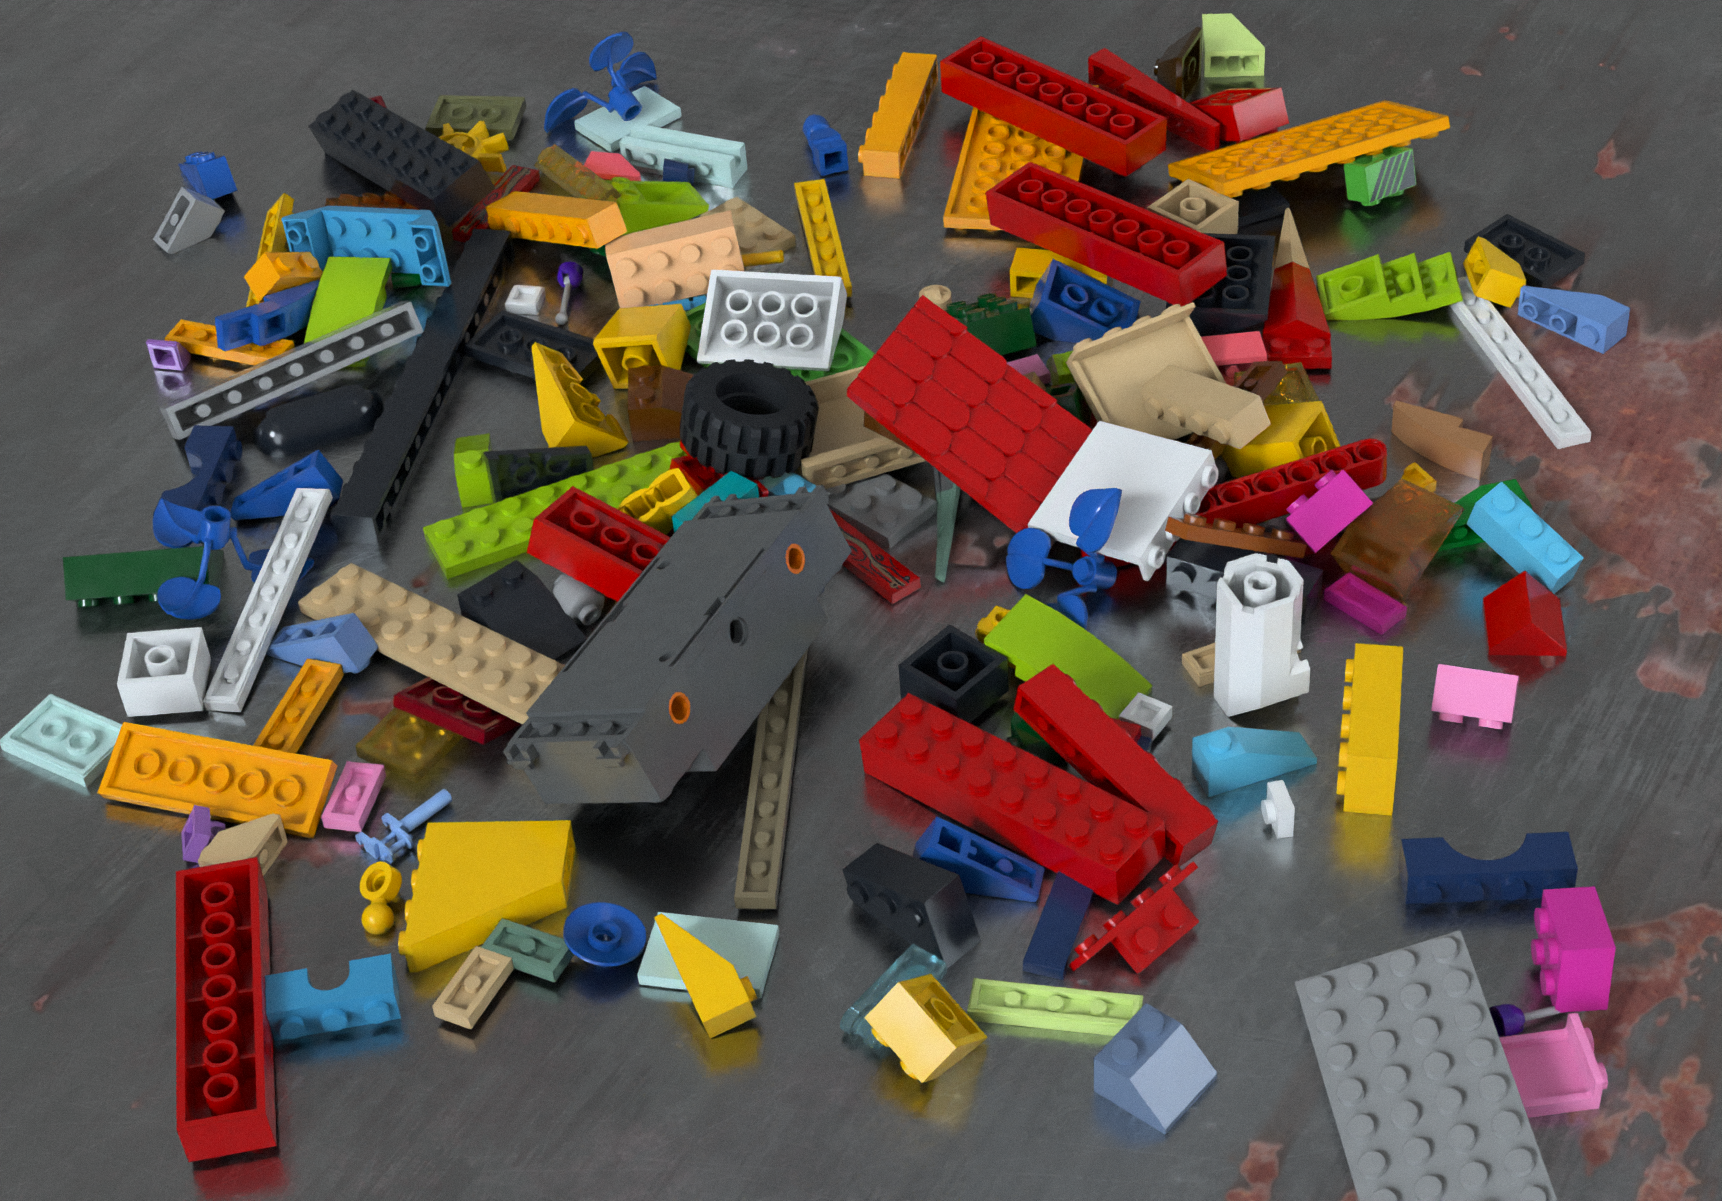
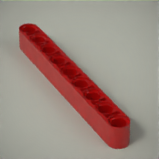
M1363 439L1215 485L1208 490L1195 515L1207 518L1206 523L1212 524L1214 518L1229 520L1236 523V528H1243L1244 523L1257 524L1289 514L1286 509L1304 494L1310 499L1319 490L1315 487V484L1331 470L1336 474L1344 470L1362 491L1382 484L1387 477L1386 445L1377 439ZM1175 541V542L1173 543V545L1171 546V548L1169 549V551H1171V549L1173 548V546L1175 545V543H1176L1177 541ZM1081 550L1082 558L1085 556H1089L1083 550ZM1104 555V560L1113 562L1115 567L1130 563Z

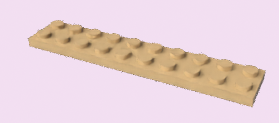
M353 563L341 568L335 575L320 586L312 589L309 594L298 601L301 613L314 620L355 613L377 643L379 648L376 651L521 724H524L529 718L526 714L529 708L565 666Z

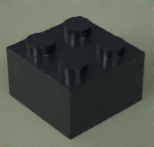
M950 624L898 665L901 699L910 693L968 723L972 722L1009 691L1007 657Z

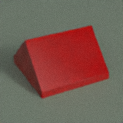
M1523 571L1483 598L1488 655H1567L1560 598L1527 571Z

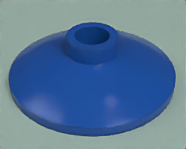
M596 902L582 905L568 915L564 923L563 938L569 950L578 958L599 966H619L631 962L641 954L646 942V930L642 921L630 910L612 903Z

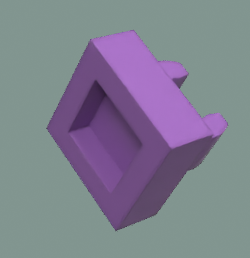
M194 805L182 830L184 861L198 863L202 850L211 843L219 831L225 830V824L218 821L210 822V808Z

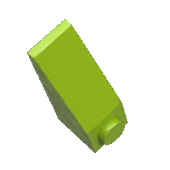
M490 433L456 438L454 466L462 508L493 503L483 454L485 451H492Z

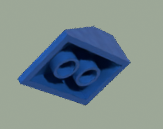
M1052 259L1036 284L1029 309L1035 333L1053 341L1078 343L1087 338H1091L1092 341L1100 339L1107 331L1115 327H1121L1123 330L1132 326L1136 321L1141 301Z

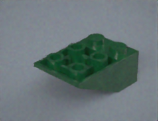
M989 293L978 296V302L966 304V301H958L946 305L947 310L944 311L968 327L967 331L1000 355L1037 346L1030 309L1028 306L1017 303V300H1008L1005 296L999 297L996 293Z

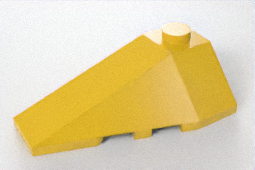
M535 342L532 345V355L542 433L549 445L548 448L586 445L592 454V458L625 448L629 442L619 422L612 414L605 416L598 408L601 400L596 394L590 393L580 385L583 378L561 352Z

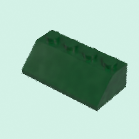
M204 546L63 557L65 600L78 602V608L100 607V600L113 599L114 605L136 604V597L149 596L150 602H158L157 594L159 587L166 580L175 577H187L197 581ZM210 550L206 578L203 584L219 588L224 550Z

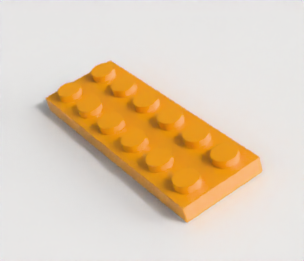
M123 722L97 793L105 799L190 815L194 805L210 808V819L235 824H243L274 813L281 816L285 833L314 838L337 765L333 760Z

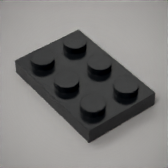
M1509 214L1504 215L1465 240L1464 252L1469 253L1478 236L1486 239L1520 264L1526 278V284L1531 287H1550L1583 265L1585 259L1584 252Z

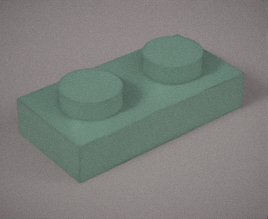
M503 918L481 947L512 958L513 966L516 970L552 982L557 981L574 956L563 938Z

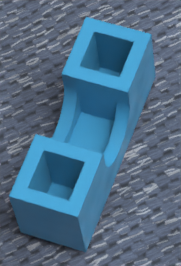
M391 953L349 961L350 972L347 980L339 987L331 990L313 988L307 968L266 975V1016L274 1040L295 1039L306 1035L339 1031L345 1028L401 1019L398 978Z

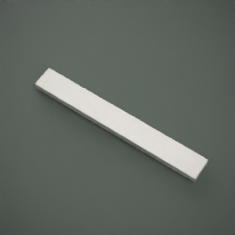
M1468 276L1458 278L1463 301L1450 304L1449 306L1556 448L1561 449L1590 442V429L1489 300L1474 295Z
M296 488L203 699L206 711H242L333 497L329 489Z

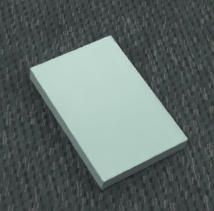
M643 86L632 92L642 105L641 112L634 119L624 121L615 110L610 113L605 107H601L575 120V129L612 153L620 149L619 142L624 136L631 137L630 129L635 123L661 128L682 117L681 108L646 86Z
M50 694L0 739V746L5 752L87 788L106 770L122 724Z
M658 912L657 915L662 913L733 964L739 979L748 976L757 998H762L780 935L778 925ZM655 920L638 972L639 984L687 990Z

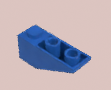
M199 151L185 156L186 162L178 164L195 190L202 195L215 199L238 191L225 156L215 155L214 152Z

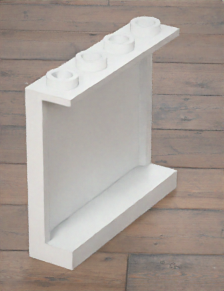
M1099 421L1027 525L1029 528L1044 531L1050 537L1051 547L1055 541L1078 547L1076 541L1079 536L1074 535L1069 527L1070 511L1076 498L1081 493L1090 489H1121L1120 505L1112 532L1106 544L1096 553L1139 565L1143 580L1149 581L1155 570L1162 566L1165 555L1173 543L1180 538L1165 531L1168 517L1184 519L1185 513L1196 514L1202 499L1217 482L1218 468L1216 467L1212 450Z

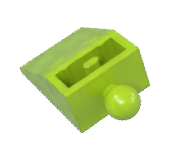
M614 177L612 180H601L599 198H586L617 202L628 231L623 235L686 221L707 212L709 209V204L689 182L630 181L627 178Z

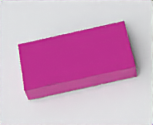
M1350 572L1324 590L1325 601L1381 635L1406 617L1407 607Z

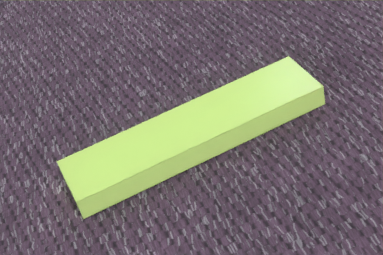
M974 978L967 1014L973 1021L1115 1036L1143 1007V995Z

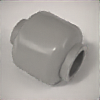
M565 573L555 580L551 594L576 625L582 623L589 625L600 617L605 602L604 594L573 579Z

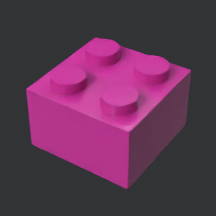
M1333 470L1328 472L1315 484V487L1319 490L1310 499L1303 494L1286 509L1291 514L1286 518V522L1314 553L1373 504L1344 470L1339 474H1336Z
M1595 886L1543 890L1541 908H1535L1534 911L1538 939H1532L1531 941L1534 965L1541 966L1540 983L1543 995L1550 996L1552 1005L1560 1013L1607 1010L1616 946Z

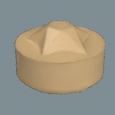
M930 285L919 292V298L924 295L943 310H947L946 305L952 303L951 291L945 286Z

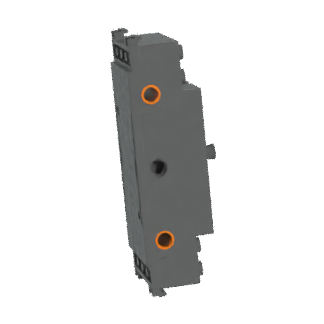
M817 485L812 492H808L806 487H799L794 494L738 499L736 494H730L725 501H721L719 496H713L708 503L704 504L692 520L683 522L526 712L529 718L507 743L508 746L503 751L508 759V765H512L515 770L525 771L545 804L663 802L670 796L673 787L685 772L718 770L829 621L817 597L824 592L825 586L834 574L842 568L843 562L852 551L827 506L830 493L826 491L823 485Z

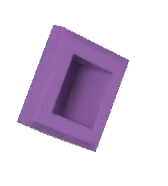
M154 339L146 341L153 368L184 371L191 360L190 352L177 341Z

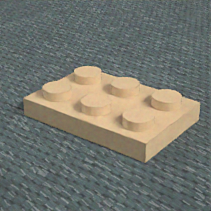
M739 197L729 199L725 203L696 217L699 218L731 210L741 255L782 250L784 252L796 245L795 234ZM755 266L744 267L745 271H748L754 268Z

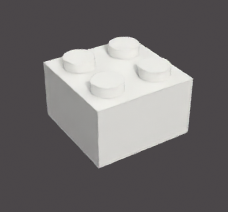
M202 627L127 633L117 681V687L127 717L203 711V699L206 693L211 657Z

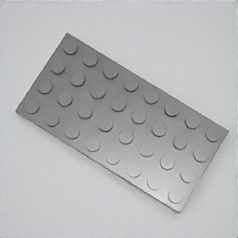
M1461 930L1295 982L1359 1201H1558Z

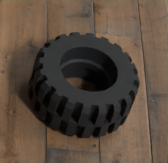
M731 359L726 360L722 364L715 362L706 369H700L686 384L679 429L680 438L686 450L693 458L697 457L701 465L706 468L710 466L717 473L725 475V473L733 471L742 477H753V480H763L768 476H771L772 479L778 478L785 472L789 474L801 466V459L808 458L812 452L819 411L818 401L811 387L806 385L800 376H793L791 371L782 367L779 369L774 367L772 363H756L750 359H744V361Z

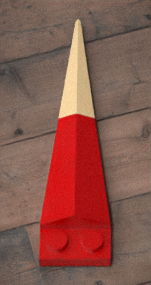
M1287 208L1284 214L1271 285L1268 320L1265 321L1262 340L1267 354V361H1282L1285 369H1332L1331 333L1291 210Z

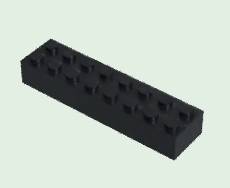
M355 90L342 95L335 105L329 110L320 113L316 120L308 126L326 154L419 210H431L435 219L448 227L453 225L495 189L479 160Z

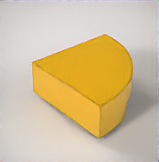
M1414 462L1405 468L1404 474L1400 479L1399 492L1402 499L1408 503L1436 491L1437 481Z

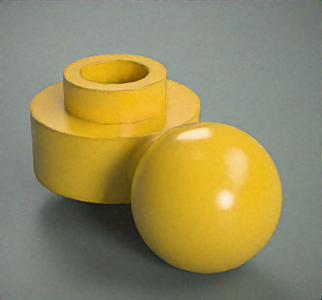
M382 861L370 865L360 880L362 896L371 901V904L362 913L361 922L364 929L374 935L384 934L392 928L394 913L387 903L397 896L402 884V876L399 870Z

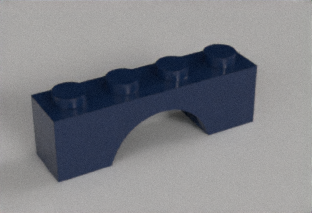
M194 425L184 448L191 472L197 476L183 486L163 491L159 501L163 498L175 505L202 512L206 507L221 504L223 491L227 483H230L232 480L233 469L236 462L241 460L243 449L241 441L237 440L234 426Z
M1569 832L1526 833L1523 844L1516 852L1495 860H1480L1465 856L1454 850L1443 837L1401 839L1398 865L1405 904L1542 898L1543 890L1575 888L1578 872Z

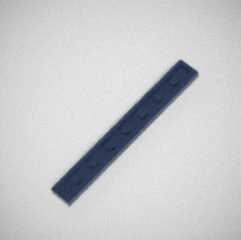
M1141 736L1137 744L1144 751L1150 752L1152 738ZM1058 871L1023 959L1024 972L1064 980L1069 967L1068 964L1071 962L1074 949L1077 946L1096 896L1092 889Z

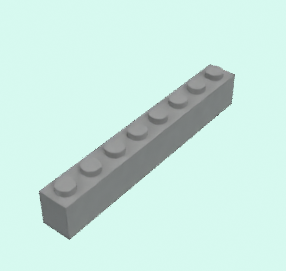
M401 301L159 408L173 438L181 440L190 436L194 425H215L424 331L411 301Z

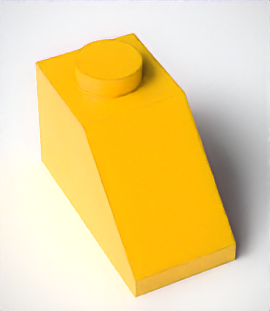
M1478 236L1463 262L1474 295L1511 308L1515 299L1520 297L1521 287L1526 286V278L1519 263L1500 249Z

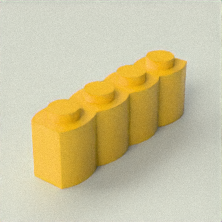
M675 468L659 475L650 484L649 488L637 490L627 496L616 509L667 535L673 528L672 516L698 495L681 470Z

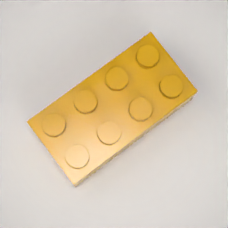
M1355 643L1354 659L1346 658L1345 682H1351L1352 686H1344L1343 710H1349L1350 714H1342L1340 738H1348V742H1340L1338 765L1339 767H1346V771L1338 770L1336 795H1344L1343 812L1392 816L1398 760L1403 665L1402 646Z

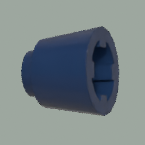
M664 158L662 181L689 182L694 187L695 168H689V163Z

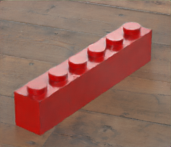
M1051 664L1018 686L1013 710L1088 783L1165 821L1167 854L1164 857L1173 866L1176 864L1179 866L1183 865L1212 844L1219 822L1214 817L1212 811L1207 806L1200 804L1188 793L1180 780L1173 778L1158 764L1154 755L1144 751L1131 738L1129 732L1123 726L1117 725L1103 711V708L1097 701L1090 699L1078 688L1071 676L1064 674L1058 667Z

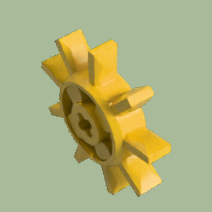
M479 121L468 133H454L449 123L443 124L442 136L438 138L479 160L486 172L504 173L506 171V166L500 153L508 151L509 147L503 132L489 137L484 121Z

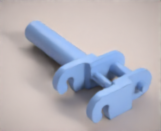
M442 789L399 821L389 813H385L381 819L386 827L390 825L392 832L379 841L375 837L370 838L365 833L359 832L355 836L359 845L364 844L366 852L375 859L381 857L383 860L393 863L395 861V853L405 846L409 849L414 847L413 836L411 834L408 835V833L451 803L452 797L447 790ZM393 838L398 840L389 848L385 846V844Z

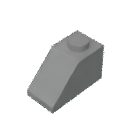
M181 187L153 240L167 253H177L210 238L215 228L220 224L225 210L210 197Z

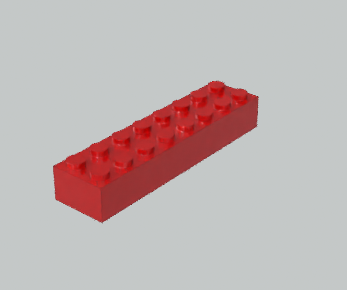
M982 36L940 61L942 93L1034 134L1047 142L1060 146L1071 153L1084 157L1095 164L1108 168L1119 175L1127 177L1166 150V117Z
M1028 162L985 192L990 225L1173 305L1180 304L1182 307L1191 303L1227 276L1223 241L1032 162Z
M910 693L859 739L865 773L1056 873L1059 871L1117 905L1130 894L1167 854L1164 820Z
M258 857L176 871L177 1133L188 1162L277 1146L273 1034L266 1016L265 976L270 975L268 892Z

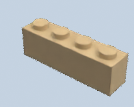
M1168 365L1139 388L1145 401L1144 408L1152 418H1158L1176 427H1182L1195 432L1197 435L1209 437L1221 444L1225 443L1238 449L1244 447L1271 425L1259 395L1173 365Z

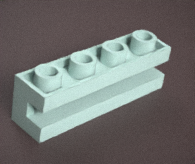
M637 123L630 129L631 137L624 136L619 142L621 155L636 170L663 175L664 158L689 163V168H695L694 181L733 188L748 169L745 143Z

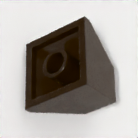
M1195 27L1169 46L1161 59L1158 58L1154 66V76H1157V83L1186 102L1201 80V27Z

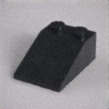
M518 560L511 562L457 594L463 617L557 662L577 652L587 640L540 578Z

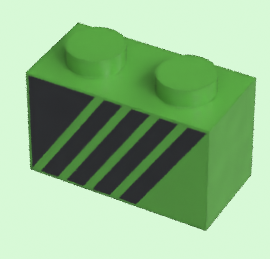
M1389 146L1383 148V153L1363 155L1351 163L1344 164L1348 200L1361 202L1363 206L1377 205L1381 202L1380 199L1387 196L1402 195L1405 189L1416 185L1413 148Z

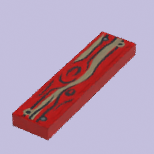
M512 165L494 184L495 189L476 204L452 230L453 240L465 243L469 241L474 229L492 230L488 223L489 216L485 207L513 191L528 193L540 180L539 170Z
M830 509L852 551L842 565L892 604L921 588L920 577Z

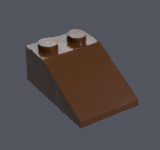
M643 365L628 368V414L633 442L680 438L679 429L686 384L693 377V374L663 365Z

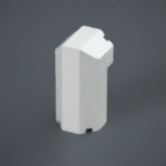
M1258 553L1227 562L1223 578L1220 577L1217 583L1214 699L1227 717L1260 709L1309 692L1310 667L1307 659L1300 661L1297 650L1303 649L1300 632L1304 580L1288 560L1278 558L1276 564L1267 562V555Z

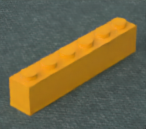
M902 52L898 64L894 63L892 79L887 80L886 93L880 97L879 110L873 114L872 127L866 130L865 144L859 147L858 160L859 163H863L864 176L900 179L938 82L936 54Z
M513 191L485 207L489 216L488 223L492 230L511 231L513 238L598 249L628 232L617 202Z

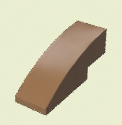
M1400 401L1394 403L1391 432L1404 444L1440 466L1478 480L1482 478L1490 464L1493 436L1463 428V418Z

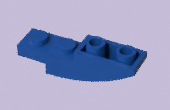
M319 280L263 296V303L215 317L218 348L228 351L250 343H255L261 347L285 338L306 327L309 322Z

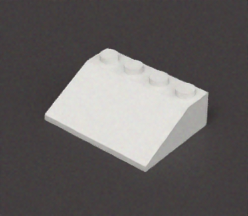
M711 270L697 362L702 364L718 362L722 364L726 360L731 359L736 361L750 359L756 363H772L776 368L829 371L842 329L847 292L842 277Z

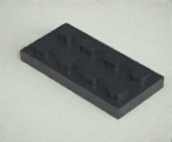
M501 310L464 345L467 357L534 379L532 345L535 342L561 352L583 378L581 383L602 364L593 345L594 339Z

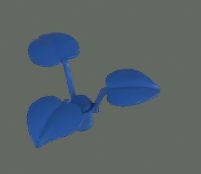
M619 32L606 37L594 47L589 57V64L594 71H600L607 67L612 77V89L608 94L609 103L587 91L581 93L577 88L566 90L556 96L547 108L544 123L546 133L579 114L586 107L587 99L605 107L610 113L615 110L624 121L634 119L641 112L642 105L629 88L646 81L657 80V75L652 59L645 52H637L627 57L622 62L620 69L615 73L613 64L622 61L633 48V38L628 32Z
M1118 488L1090 489L1081 493L1074 501L1070 511L1069 527L1074 535L1079 536L1076 545L1089 555L1077 560L1074 564L1047 558L1051 548V540L1040 529H1023L1013 536L1008 545V555L1006 556L1008 575L1012 583L1021 589H1033L1039 585L1045 574V565L1072 571L1073 577L1083 586L1058 594L1057 603H1049L1047 606L1060 612L1085 630L1088 620L1087 607L1084 601L1077 595L1086 592L1096 593L1097 588L1109 589L1116 580L1117 570L1114 563L1104 560V555L1097 554L1096 552L1106 544L1110 537L1117 517L1122 490Z
M163 498L159 501L153 516V533L159 543L170 548H185L193 542L196 544L204 543L197 581L187 577H175L166 580L159 587L157 594L158 603L168 615L171 614L176 618L193 620L206 617L218 608L221 601L220 589L203 583L206 578L210 550L223 548L229 539H231L244 569L252 571L251 579L255 583L270 549L252 552L249 555L248 561L237 537V528L230 527L231 514L228 509L222 506H209L200 512L175 505ZM307 557L296 584L313 567L314 559Z

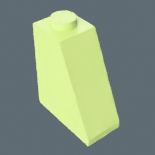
M1232 13L1202 14L1204 77L1264 76L1265 47Z

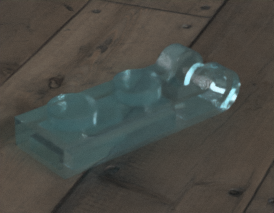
M912 944L844 1013L840 1021V1029L851 1036L858 1034L863 1037V1042L875 1050L880 1049L883 1045L872 1034L871 1029L873 1027L867 1022L865 1016L898 982L932 974L939 982L947 974L946 962Z

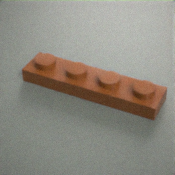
M1185 513L1184 519L1168 517L1165 528L1166 532L1185 540L1297 558L1304 557L1307 544L1293 539L1294 532L1273 527L1272 532L1267 533L1265 532L1266 528L1250 523H1244L1243 528H1236L1235 522L1220 518H1214L1213 524L1206 523L1207 518L1190 513Z

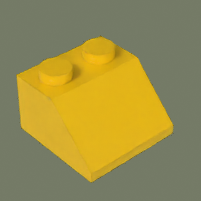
M932 974L898 982L865 1016L867 1022L873 1027L871 1031L874 1037L882 1045L890 1047L901 1059L900 1065L911 1078L919 1080L921 1083L940 1077L988 1038Z

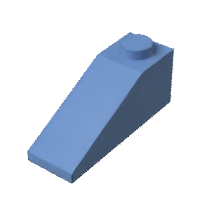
M350 613L283 627L271 641L266 655L301 666L304 665L307 658L342 665L343 673L352 672L356 674L370 664L371 660L369 658L379 647L356 614Z

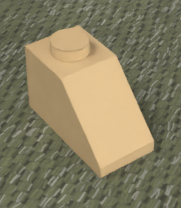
M273 813L219 831L211 843L202 850L198 859L199 866L203 867L258 857L264 876L288 843L281 816Z

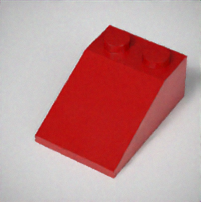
M1282 87L1228 88L1189 102V104L1220 123V140L1235 141L1238 144L1254 139L1253 136L1259 134L1260 136H1265L1278 132V127L1289 124Z

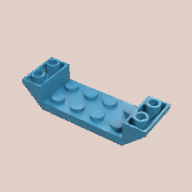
M325 206L281 218L290 252H311L317 259L322 271L325 268L328 257L391 258L393 267L391 272L420 274L422 285L448 287L452 284L439 226L431 210Z

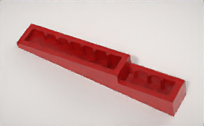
M1103 48L1088 57V83L1099 85V88L1166 117V130L1209 151L1219 149L1220 123L1108 49Z

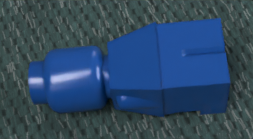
M815 114L808 116L803 124V133L812 150L813 164H815L820 175L824 176L834 172L838 173L849 170L847 145L841 139V134L832 129L823 116Z

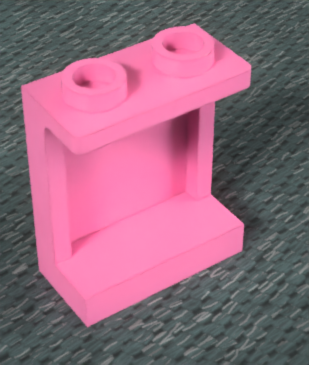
M1578 1013L1568 1014L1566 1027L1563 1029L1499 1037L1528 1118L1599 1109L1602 1090L1608 1087L1607 1072L1602 1062L1597 1063L1592 1032L1588 1027H1583Z

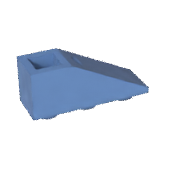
M1522 286L1517 315L1604 354L1626 336L1630 307L1598 294Z

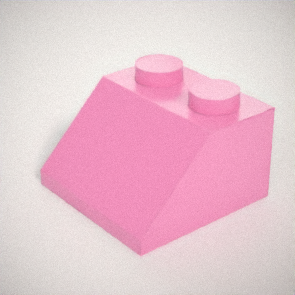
M1438 664L1431 711L1440 712L1439 720L1463 723L1464 716L1479 718L1478 726L1502 730L1503 722L1512 723L1519 676Z

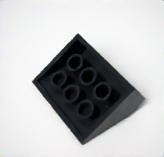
M1204 233L1224 242L1227 276L1192 301L1196 307L1190 314V318L1199 335L1203 337L1229 334L1268 320L1275 236ZM1167 302L1166 309L1173 304Z

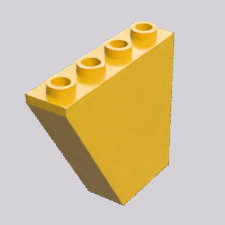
M571 821L427 823L425 838L419 839L417 846L419 867L418 869H413L411 875L413 896L405 904L406 931H400L398 938L399 954L406 957L409 972H420L471 950L475 946L484 944L502 918L526 926L567 908L576 849Z

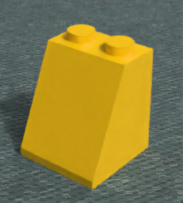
M682 304L619 308L593 341L594 348L613 388L628 389V368L643 365H663L681 370L691 325Z
M1322 401L1264 406L1271 425L1241 449L1227 445L1223 450L1222 457L1227 463L1231 475L1240 478L1241 476L1251 475L1341 446Z

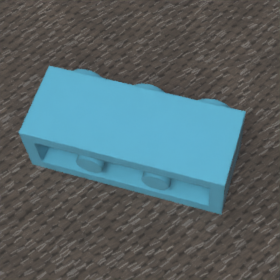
M1500 482L1475 503L1467 521V525L1519 574L1527 571L1553 594L1573 579L1584 558L1503 482Z

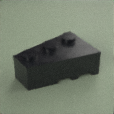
M880 843L874 844L842 869L848 885L846 889L847 894L856 905L946 970L981 942L958 874Z

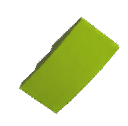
M1451 252L1419 263L1415 253L1384 264L1379 254L1316 276L1320 302L1326 320L1392 318L1429 311L1463 301Z
M328 257L313 301L304 344L382 310L387 299L385 286L393 269L391 258ZM370 356L348 366L366 367Z
M1027 594L1018 601L984 638L986 646L1007 657L1008 662L1016 665V677L1027 681L1051 664H1054L1064 674L1071 676L1077 687L1090 699L1097 701L1110 718L1119 720V715L1138 692L1148 696L1152 691L1153 685L1093 634L1060 612Z

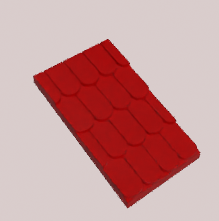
M922 295L898 324L895 331L890 334L877 353L861 370L858 377L849 385L847 397L864 410V427L919 454L1015 533H1018L1023 529L1029 528L1027 524L1093 429L1058 405L1054 397L1008 365L1004 357L967 331L968 327Z

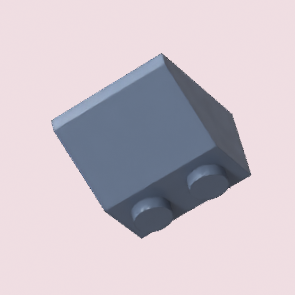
M1147 1003L1093 1058L1094 1092L1165 1135L1217 1079L1216 1070L1183 1024Z

